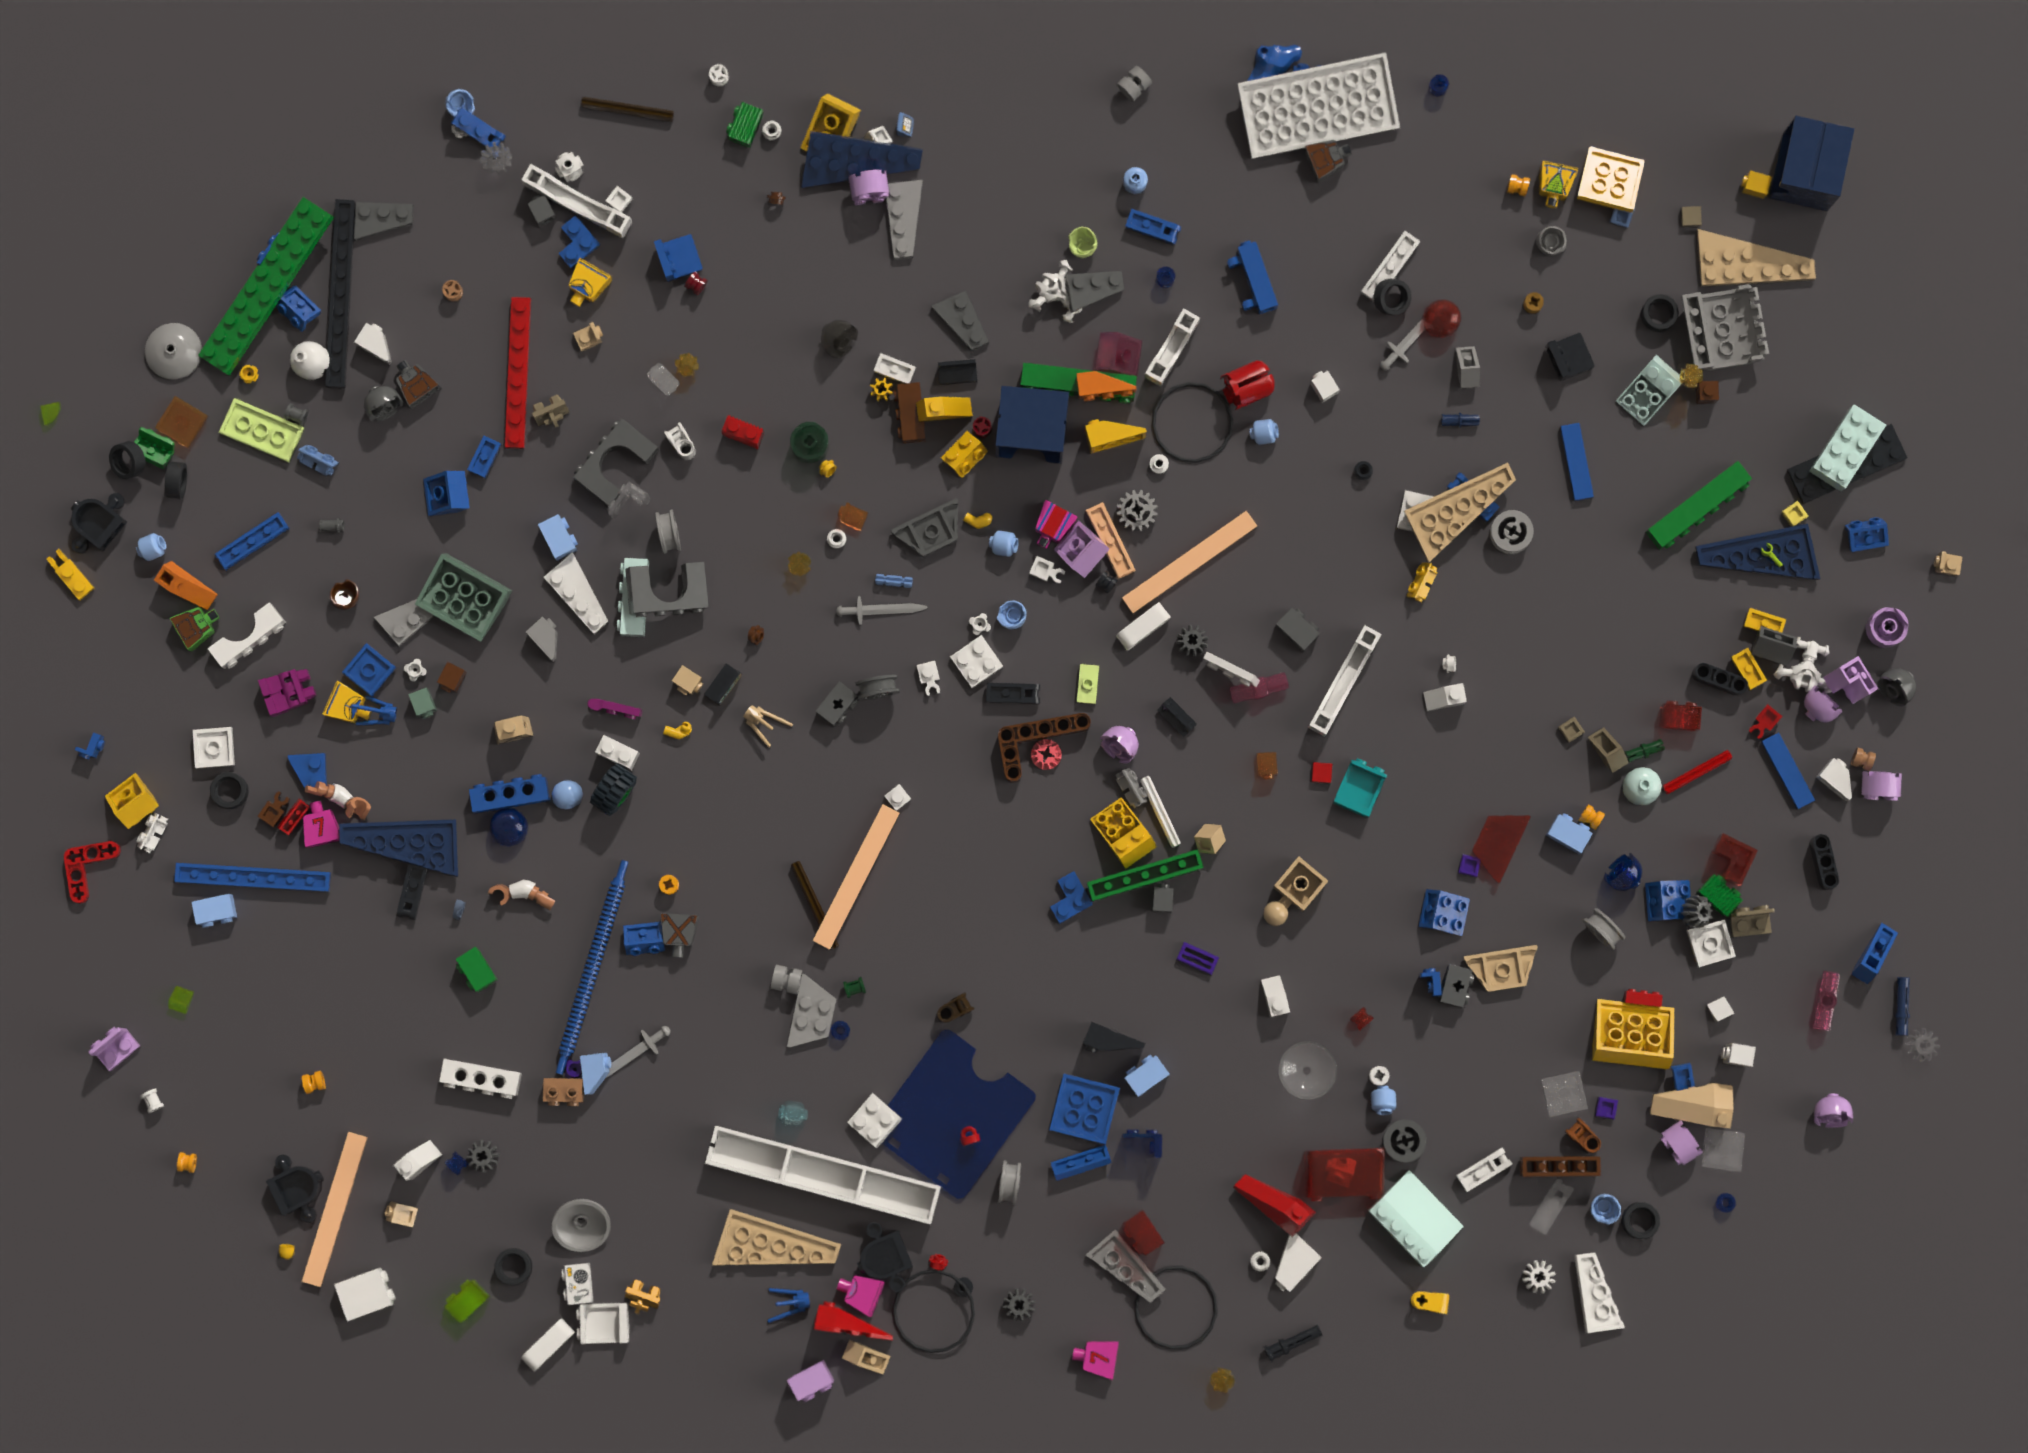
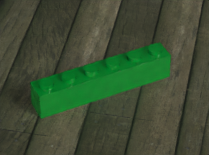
M1023 363L1021 388L1069 392V397H1073V395H1078L1076 374L1092 371ZM1097 371L1136 386L1137 376ZM1135 393L1128 397H1122L1121 394L1114 395V398L1111 399L1119 400V403L1130 404V401L1134 402ZM1098 397L1101 401H1111V399H1102V397Z
M1737 461L1650 527L1645 533L1659 550L1663 547L1668 549L1675 543L1673 539L1677 536L1682 538L1690 532L1688 529L1693 524L1698 526L1705 520L1703 516L1707 513L1712 515L1720 509L1718 506L1723 501L1728 503L1735 497L1733 493L1737 490L1742 492L1749 487L1750 484L1748 482L1752 479L1740 462Z
M1197 849L1087 882V887L1091 900L1094 902L1199 871L1204 867Z

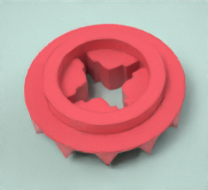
M1040 740L1031 750V759L1040 769H1053L1061 760V749L1052 740ZM1049 747V753L1055 757H1047V760L1043 762V755L1038 751L1045 752Z

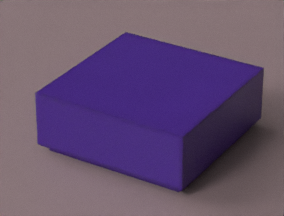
M1462 854L1458 873L1477 878L1482 858Z
M1598 1097L1595 1116L1615 1119L1618 1100Z

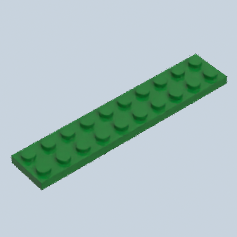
M302 197L271 244L270 251L262 263L257 265L198 354L200 357L230 376L334 219L332 215L305 197Z

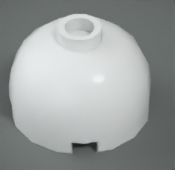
M305 341L298 344L292 350L290 364L292 370L298 376L307 380H316L323 376L322 373L325 369H328L330 358L328 351L322 345L316 342Z

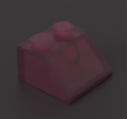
M1119 332L1100 333L1095 370L1138 376L1143 341Z

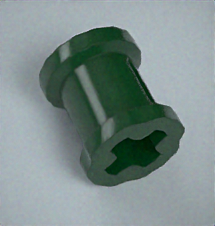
M862 977L848 983L846 981L843 982L847 998L861 992L863 994L866 993Z

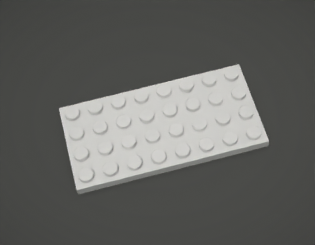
M1386 53L1237 83L1251 158L1305 148L1306 145L1319 142L1338 141L1400 128Z

